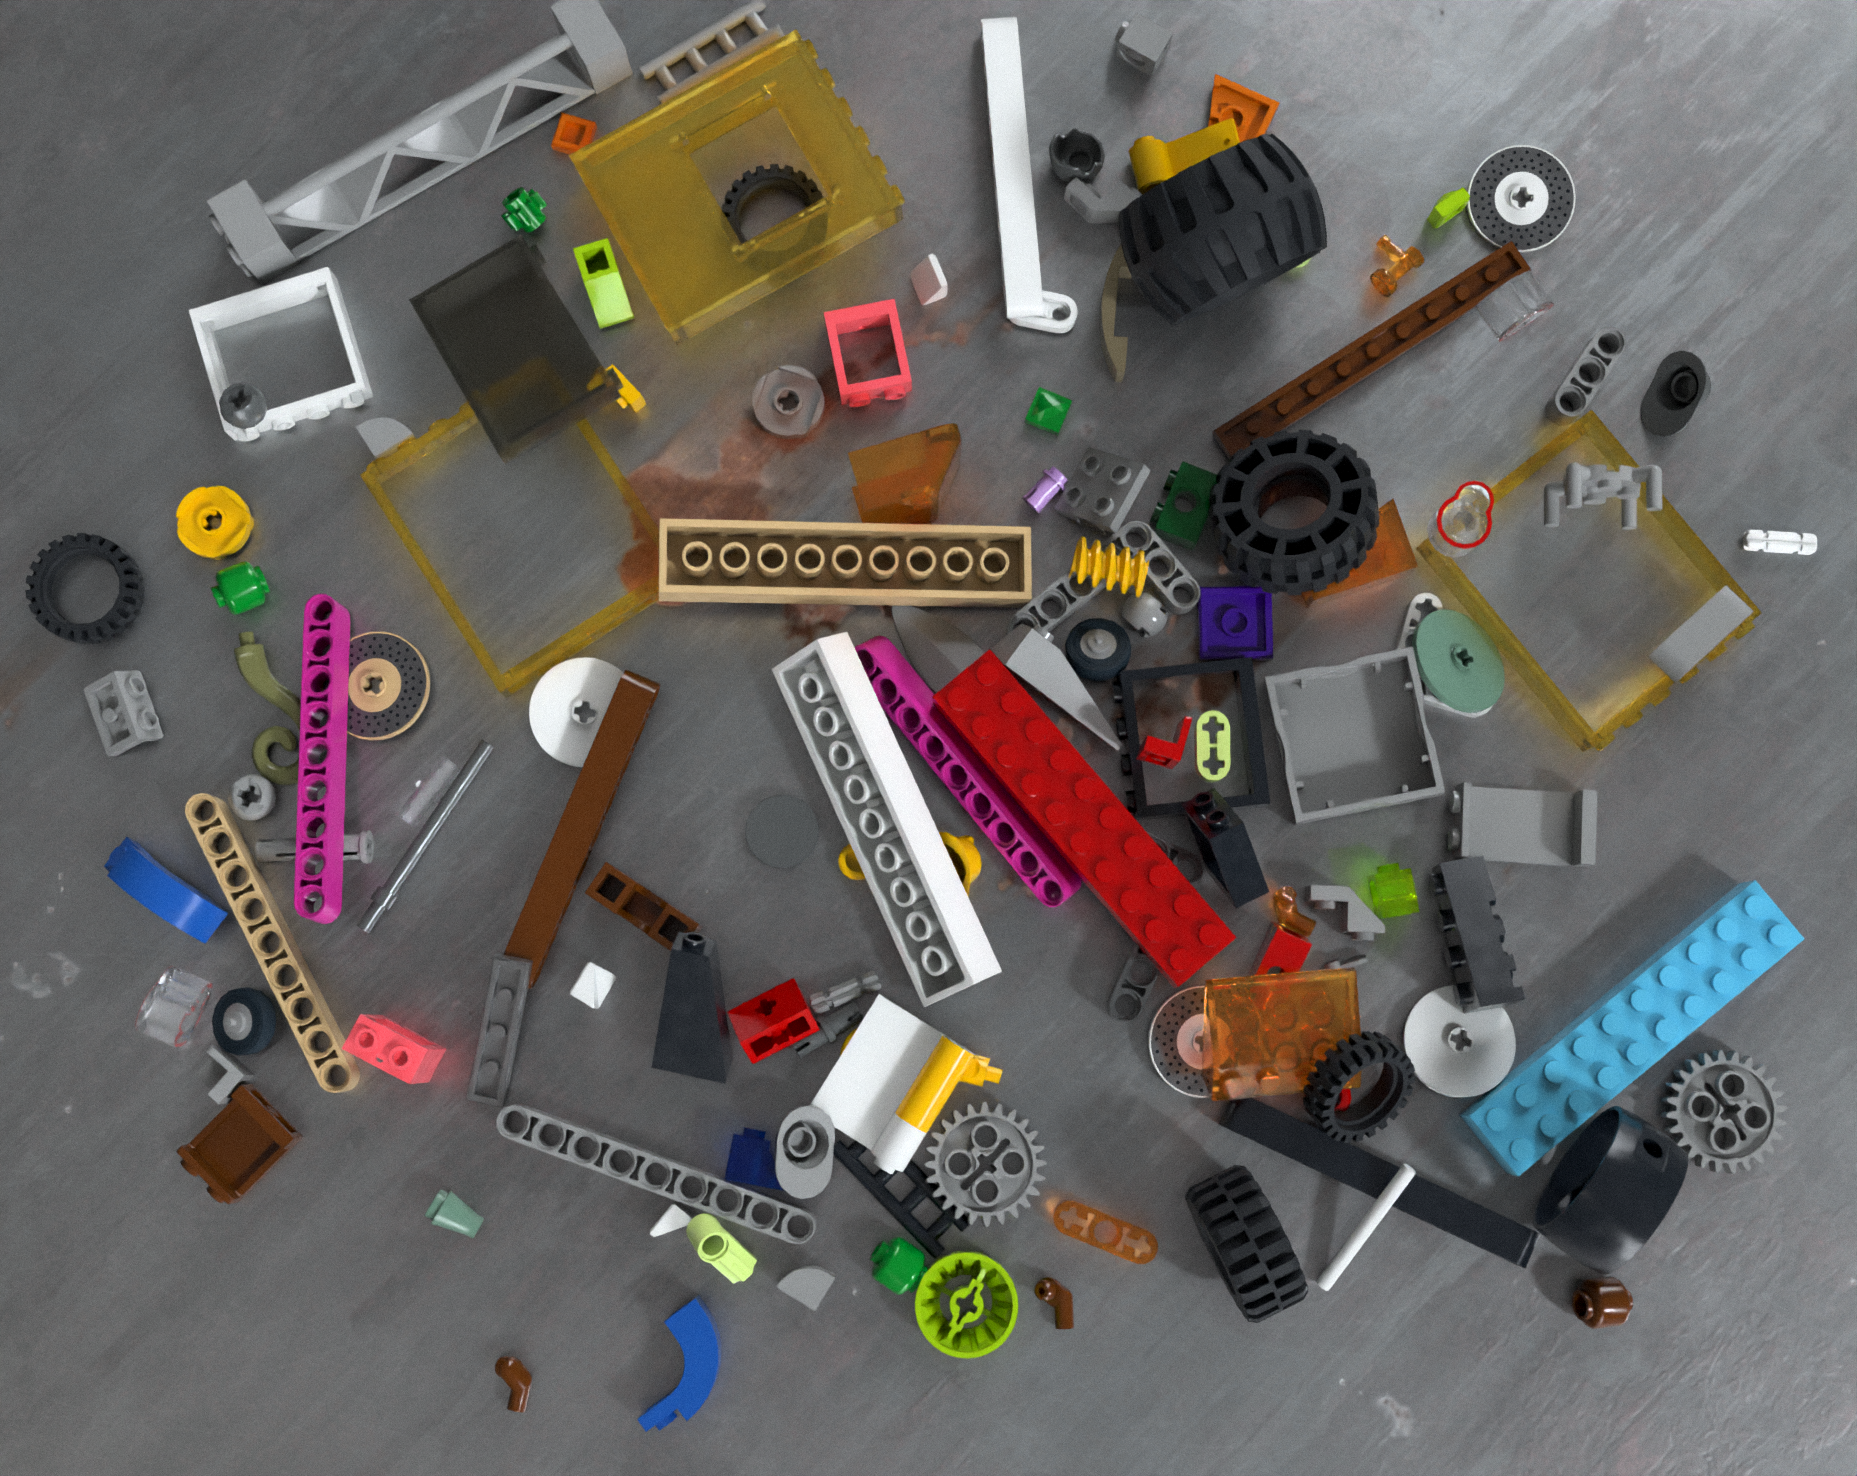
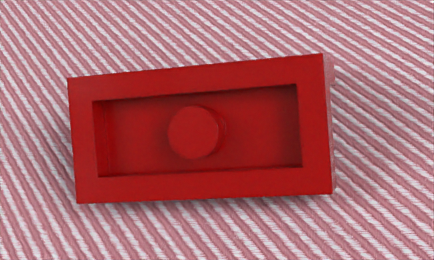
M1184 716L1176 727L1172 742L1148 735L1141 743L1136 759L1172 770L1181 760L1193 718Z

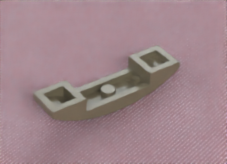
M1120 244L1107 272L1099 309L1101 348L1108 370L1115 382L1123 381L1128 337L1114 336L1118 278L1131 279L1122 245Z

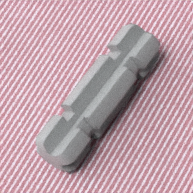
M870 971L861 975V978L858 980L853 978L830 987L826 993L821 991L809 997V1001L814 1013L821 1014L830 1010L829 1007L833 1005L838 1007L862 997V994L865 992L870 994L879 990L881 983L877 973Z

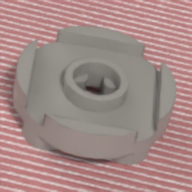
M793 365L778 367V370H774L769 374L767 372L758 380L752 395V404L757 422L766 432L777 438L802 439L807 437L820 423L825 410L823 391L817 379L806 369ZM789 394L795 395L794 400L798 403V406L791 408L789 411L783 410V405L779 403L780 398L786 399Z

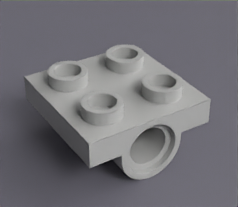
M1088 447L1054 509L1061 516L1075 520L1082 527L1093 533L1105 536L1109 531L1116 534L1147 479L1150 470L1143 463Z

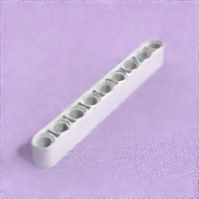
M1017 17L981 19V44L1006 319L1043 316V295Z

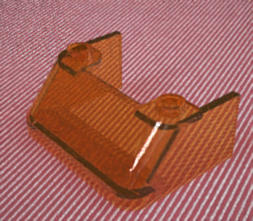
M957 424L940 425L848 453L857 486L852 487V491L862 523L932 525L938 519L960 468L962 438Z

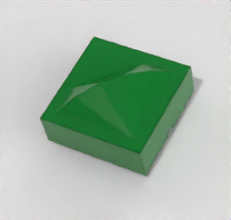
M1039 387L1025 418V423L1058 436L1072 400Z

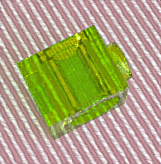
M1399 863L1376 867L1378 874L1367 877L1374 914L1379 919L1420 912L1411 868L1400 870Z

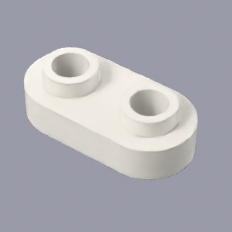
M1042 290L1043 316L1010 319L1011 322L1018 326L1052 333H1065L1075 325L1078 309L1074 300L1069 296ZM1056 312H1061L1065 315V319L1058 321L1052 315Z

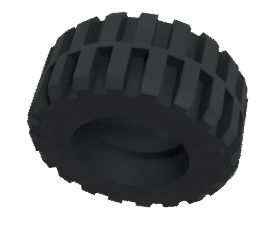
M1234 1165L1188 1189L1185 1199L1199 1234L1230 1295L1248 1322L1259 1323L1304 1300L1308 1293V1285L1298 1258L1267 1197L1245 1166Z

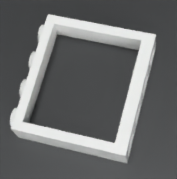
M329 267L189 310L224 431L235 441L254 440L260 436L261 432L270 429L277 431L286 430L293 427L296 421L305 418L311 420L321 419L328 416L331 410L340 407L346 409L355 408L364 404V400L373 397L338 280ZM329 296L355 383L267 410L264 419L255 427L241 429L225 421L220 412L219 400L223 391L230 384L214 331Z

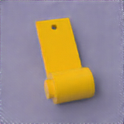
M1229 118L1168 143L1155 139L1154 136H1144L1135 140L1134 145L1128 152L1138 191L1141 194H1145L1151 188L1186 168L1240 143L1234 119Z

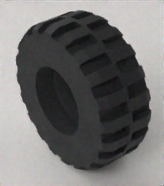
M1300 429L1298 432L1287 433V430L1274 432L1273 436L1267 438L1259 437L1251 441L1250 446L1243 450L1241 448L1230 457V464L1224 465L1216 476L1217 484L1210 491L1209 502L1211 507L1208 510L1216 548L1219 555L1223 556L1226 567L1234 574L1239 573L1240 580L1251 587L1259 585L1264 592L1272 594L1287 592L1289 596L1302 595L1301 592L1311 590L1314 593L1325 590L1327 585L1333 582L1338 584L1349 577V571L1352 568H1359L1367 558L1366 550H1371L1376 542V528L1379 526V508L1375 480L1371 478V470L1364 459L1357 458V451L1344 442L1342 444L1337 443V438L1324 433L1317 435L1313 434L1311 430ZM1288 497H1311L1327 506L1325 512L1317 520L1301 528L1280 529L1270 526L1261 520L1263 514L1270 506Z

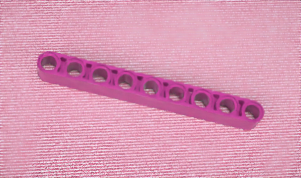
M327 594L312 596L305 604L294 881L295 910L300 916L321 924H328L336 920L342 908L350 613L346 607ZM332 609L330 616L323 620L325 613ZM330 644L329 651L322 656L324 648ZM329 679L328 687L321 692L323 683ZM328 715L326 724L320 728V721ZM327 751L325 760L319 764L320 755ZM326 787L325 795L318 801L319 791ZM324 823L323 833L316 837L318 827ZM323 860L322 870L315 875L316 865ZM322 897L320 909L314 912V903L318 898Z
M878 635L855 646L854 648L881 707L1039 901L1048 907H1057L1080 889L1082 879L932 702L934 693L888 638Z

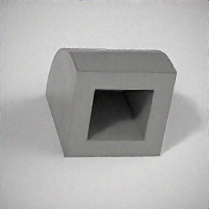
M372 418L356 426V429L374 457L382 465H385L420 443L403 423L392 418Z
M803 1265L785 1274L776 1288L816 1311L834 1281L836 1273L818 1265Z

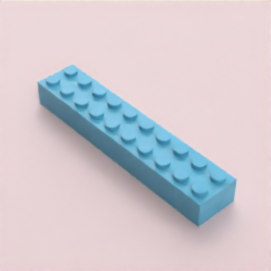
M1756 880L1739 883L1507 1074L1496 1087L1479 1097L1461 1112L1459 1116L1502 1169L1509 1175L1519 1177L1801 943L1804 937Z

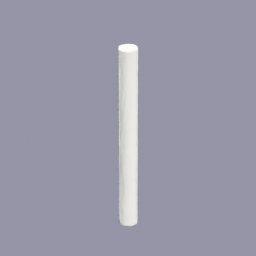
M1407 1164L1401 1166L1316 1281L1322 1289L1329 1291L1414 1177L1416 1171Z

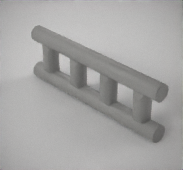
M750 0L639 67V71L645 80L656 75L665 89V92L657 96L664 109L784 37V33L778 24L767 29L757 13L766 9L763 0ZM746 21L756 37L737 47L727 31ZM716 39L726 55L707 65L697 49ZM686 57L696 73L677 83L667 67Z

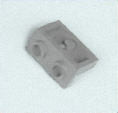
M139 670L113 671L83 688L107 756H118L144 741H157L163 738L164 735L158 716L150 699L147 685Z

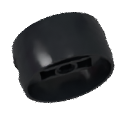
M1619 1106L1610 1107L1597 1116L1582 1131L1557 1164L1536 1204L1533 1214V1226L1550 1243L1582 1265L1603 1275L1610 1274L1626 1264L1644 1246L1665 1218L1685 1179L1688 1168V1155L1669 1136L1638 1115Z

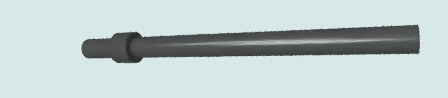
M484 740L480 741L383 887L378 886L370 899L373 901L358 922L357 926L370 933L385 909L390 910L397 899L395 894L494 749L492 745Z

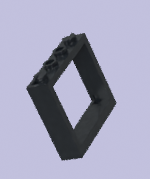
M1252 657L1119 672L1117 682H1112L1114 704L1120 703L1121 718H1116V730L1118 739H1124L1126 754L1120 755L1122 775L1129 776L1130 790L1125 791V803L1127 804V810L1130 813L1133 812V817L1137 821L1185 816L1181 804L1187 801L1147 805L1142 761L1136 759L1140 748L1133 683L1233 673L1249 795L1222 798L1233 810L1260 808L1270 804Z

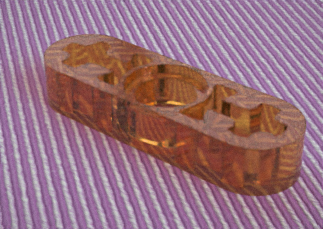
M1064 1200L1057 1204L1053 1211L1054 1225L1061 1233L1136 1264L1149 1263L1158 1252L1157 1240L1148 1230L1075 1200ZM1071 1207H1075V1214L1086 1221L1088 1213L1094 1214L1095 1216L1088 1225L1087 1236L1080 1234L1084 1227L1076 1223H1072L1069 1228L1064 1227V1220L1060 1217V1213L1062 1211L1068 1212ZM1101 1221H1110L1115 1226L1116 1234L1110 1242L1102 1243L1094 1235V1229ZM1123 1227L1130 1229L1126 1236L1138 1241L1141 1235L1146 1236L1145 1243L1150 1246L1148 1253L1142 1251L1139 1256H1135V1249L1123 1243L1121 1251L1115 1249L1122 1239Z

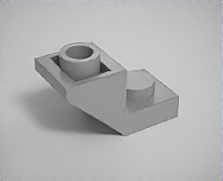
M1075 177L1066 186L1064 200L1088 223H1119V212L1126 208L1130 202L1142 196V194L1136 188L1131 187L1129 189L1121 182L1101 201L1100 194L1094 186L1088 182L1083 184Z
M1309 885L1305 887L1304 902H1315V909L1337 910V903H1341V933H1351V940L1374 941V934L1385 933V925L1348 886Z

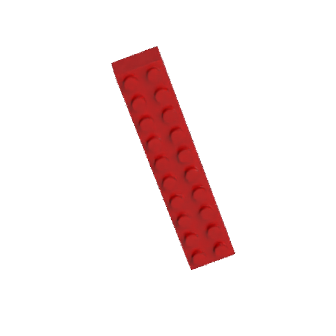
M990 649L932 696L934 706L1174 988L1182 985L1237 938Z

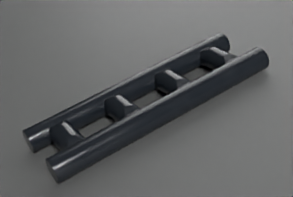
M839 1140L834 1145L833 1155L934 1259L945 1250L938 1239L953 1224L961 1232L969 1226L967 1216L964 1213L959 1219L953 1218L955 1206L952 1205L945 1210L941 1209L942 1203L946 1198L944 1195L932 1197L931 1194L938 1186L935 1183H926L925 1179L928 1176L912 1159L903 1173L916 1187L900 1202L885 1187L899 1171L895 1170L893 1174H890L880 1168L873 1174L858 1159L868 1148L856 1140L847 1148ZM926 1197L942 1212L927 1229L911 1214Z

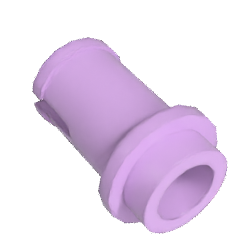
M1053 466L1049 470L1044 469V476L1022 497L1037 513L1041 512L1042 508L1059 490L1064 492L1066 489L1064 485L1068 482L1067 478Z

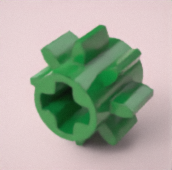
M523 187L517 188L502 202L507 211L501 217L516 232L521 228L525 233L532 232L546 219L542 209L547 206V203L533 189L526 192Z

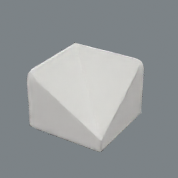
M587 962L571 988L570 995L592 1008L599 1009L616 981V976L594 962Z

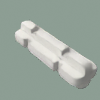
M1748 530L1744 532L1742 538V546L1746 551L1762 549L1763 552L1790 554L1796 552L1797 554L1810 555L1816 552L1817 536L1808 533L1797 535L1794 532L1767 531V533H1763L1762 530Z

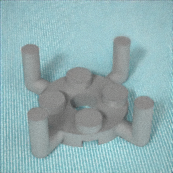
M1572 462L1566 468L1564 480L1548 483L1544 487V526H1559V496L1564 495L1566 497V507L1570 509L1581 508L1582 497L1583 504L1598 505L1605 503L1606 497L1617 496L1618 499H1621L1622 529H1636L1637 498L1640 496L1641 482H1646L1647 511L1662 510V470L1657 465L1639 468L1619 465V472L1607 470V465L1584 466Z

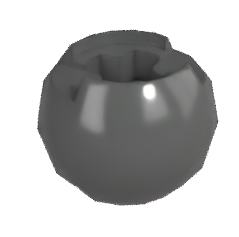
M240 382L230 385L223 391L219 400L220 412L224 420L237 428L255 427L264 419L267 412L265 395L259 388L250 383Z

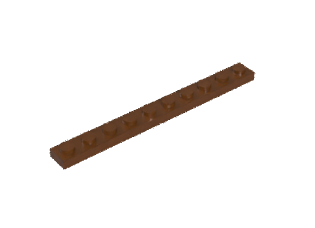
M1510 241L1213 431V436L1230 460V457L1241 448L1244 450L1250 446L1251 441L1262 436L1263 438L1273 436L1274 432L1283 431L1520 280L1531 271V268L1514 243Z

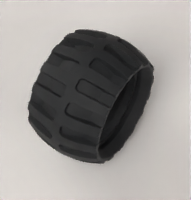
M1263 134L1256 138L1248 139L1186 168L1151 188L1119 212L1120 239L1129 272L1147 302L1171 325L1191 320L1220 307L1299 266L1327 247L1325 216L1317 189L1298 157L1274 134Z

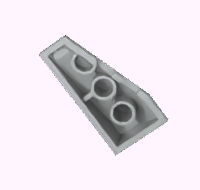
M1021 624L990 648L1015 678L1034 690L1040 691L1042 698L1058 709L1065 710L1072 720L1103 743L1117 751L1122 746L1121 742L1061 650L1051 643L1054 636L1038 624L1034 628Z

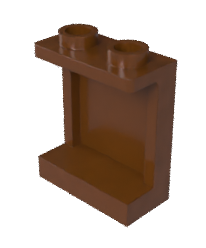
M253 1084L241 1085L231 1095L233 1100L190 1143L181 1145L176 1150L183 1158L180 1161L183 1168L195 1177L199 1175L209 1185L206 1188L207 1192L221 1204L225 1202L229 1205L239 1202L304 1137Z

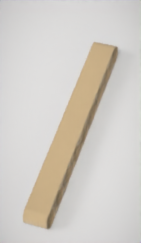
M199 793L193 795L185 805L186 818L322 1089L332 1093L352 1090L360 1079L359 1067L353 1055L341 1049L345 1039L228 805L224 800L210 794ZM211 802L214 808L213 814L208 820L204 821L201 818V809L206 803ZM227 834L230 839V846L227 851L220 854L217 849V842L220 837ZM243 867L247 874L246 880L242 885L236 886L233 881V874L238 868ZM255 900H260L263 905V912L257 919H253L249 913L250 906ZM275 932L280 940L279 946L274 952H269L266 948V939L271 933ZM291 965L296 971V979L291 985L287 986L282 980V972L287 966ZM307 998L312 1003L313 1010L311 1015L304 1019L300 1016L298 1008L301 1001ZM320 1032H325L330 1040L329 1046L324 1052L318 1051L315 1046V1038ZM337 1065L342 1066L346 1071V1080L340 1086L336 1085L331 1077L332 1071Z

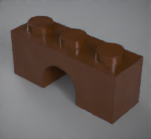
M605 862L585 891V894L639 928L647 936L670 951L679 932L699 933L703 928L702 925L608 862Z

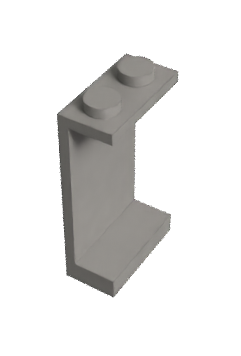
M1463 782L1455 786V791H1451L1449 798L1450 813H1454V828L1449 829L1448 848L1453 850V859L1484 856L1485 861L1584 868L1596 865L1598 791L1581 790L1569 793L1471 786L1470 782Z

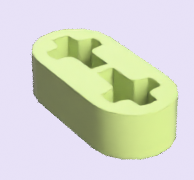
M1215 710L1207 711L1195 723V769L1202 780L1213 783L1224 778L1230 770V724L1223 713ZM1210 718L1214 719L1215 725L1222 727V731H1218L1215 734V743H1210L1209 731H1203L1202 726L1206 725ZM1210 749L1215 750L1216 762H1222L1223 766L1216 770L1215 775L1210 774L1209 768H1203V762H1207L1210 758Z

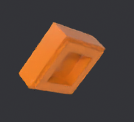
M561 112L551 143L552 149L587 159L597 129L596 122Z

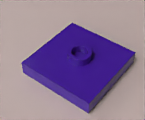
M1261 586L1200 587V597L1197 602L1199 661H1220L1252 657V661L1272 660V593L1262 591Z

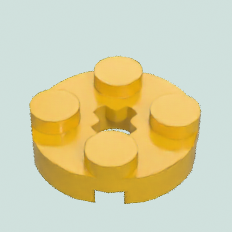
M203 486L196 488L183 498L177 508L178 529L176 530L178 537L189 550L201 557L223 560L227 556L236 553L246 543L250 531L254 527V520L247 503L241 496L225 486H212L208 488ZM210 514L214 517L221 514V526L218 529L213 528L208 531L206 529L209 526V522L206 520Z

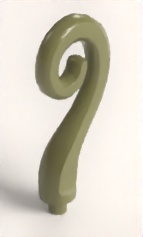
M253 632L239 633L241 647L235 648L234 654L244 680L257 694L291 717L300 731L301 700L271 674L263 644H255ZM272 726L265 729L255 738L251 749L252 760L261 776L275 784H297L299 758L289 766H278L268 757V748L274 742H279L284 750L288 752L294 751L297 747L294 734L291 730L281 726Z

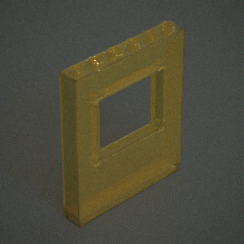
M797 29L569 155L676 346L904 219L901 205L905 204V200L896 184L891 186L888 184L884 177L888 172L878 154L872 157L867 148L870 145V141L861 125L854 127L850 120L853 113L849 104L843 96L837 98L832 90L836 85L830 72L826 67L820 70L815 61L819 57L809 38L803 41ZM770 94L771 98L765 101V95ZM776 107L828 196L741 244L690 154ZM688 139L690 143L683 146L682 142Z

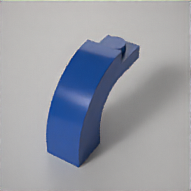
M126 837L120 846L112 851L109 860L104 865L109 871L107 876L130 896L162 919L205 944L228 915L212 897L171 873L158 863L138 842L129 837Z
M699 1294L664 1321L682 1348L684 1372L677 1387L638 1417L637 1420L646 1432L654 1426L660 1431L678 1417L674 1412L676 1409L679 1410L686 1421L689 1420L704 1404L715 1385L722 1355L720 1333L712 1313Z

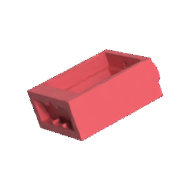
M895 298L824 312L825 326L841 405L849 404L850 407H861L871 402L870 399L885 397V400H897L905 397L906 392L912 391V380ZM890 325L900 375L848 385L837 335Z
M373 1014L359 1015L341 1048L408 1084L428 1083L446 1051V1048L385 1016ZM377 1058L383 1060V1062H378Z

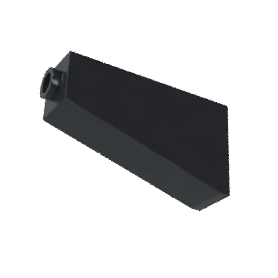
M679 932L671 948L651 1068L725 1084L732 1066L733 1056L716 940L706 938L701 933Z

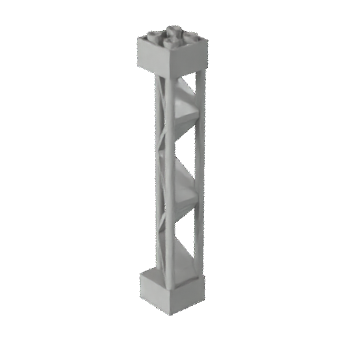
M561 0L550 6L560 34L264 202L246 179L207 200L213 211V214L208 217L219 235H223L228 243L226 248L235 263L241 266L248 278L254 275L264 285L299 265V261L594 93L597 95L631 76L633 73L625 45L598 1ZM516 85L565 93L495 133ZM394 154L446 161L376 201ZM277 224L325 229V231L291 249Z

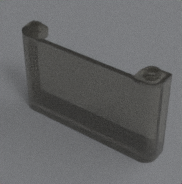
M522 235L409 299L505 465L621 398L618 390L624 387L613 367L606 371L603 365H601L541 268L547 262L537 245L534 244L529 247Z

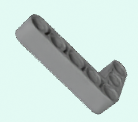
M1139 520L1131 521L1101 544L1102 552L1105 551L1110 543H1114L1116 555H1119L1123 547L1127 546L1130 548L1132 559L1140 549L1144 551L1145 562L1149 560L1150 563L1159 560L1165 563L1168 573L1162 576L1152 573L1148 566L1145 579L1146 585L1173 614L1185 615L1195 607L1200 597L1198 583L1145 522ZM1130 533L1141 535L1144 539V545L1140 548L1131 547L1126 541V535ZM1068 570L1010 618L1006 629V636L1019 623L1028 624L1031 628L1038 624L1050 633L1106 588V580L1102 578L1095 588L1092 587L1091 576L1088 575L1085 581L1089 585V590L1085 593H1076L1071 589L1069 582L1077 578V574L1073 572L1069 578L1070 570ZM1176 588L1186 589L1191 595V602L1186 604L1178 603L1173 597V590ZM1045 601H1055L1059 604L1061 612L1056 616H1048L1043 613L1041 605Z

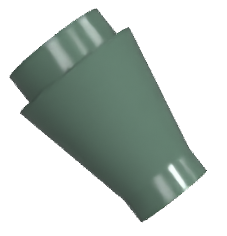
M442 1189L438 1191L424 1215L432 1220L431 1224L465 1234L471 1238L475 1236L484 1220L483 1217L473 1211L451 1190L447 1193Z

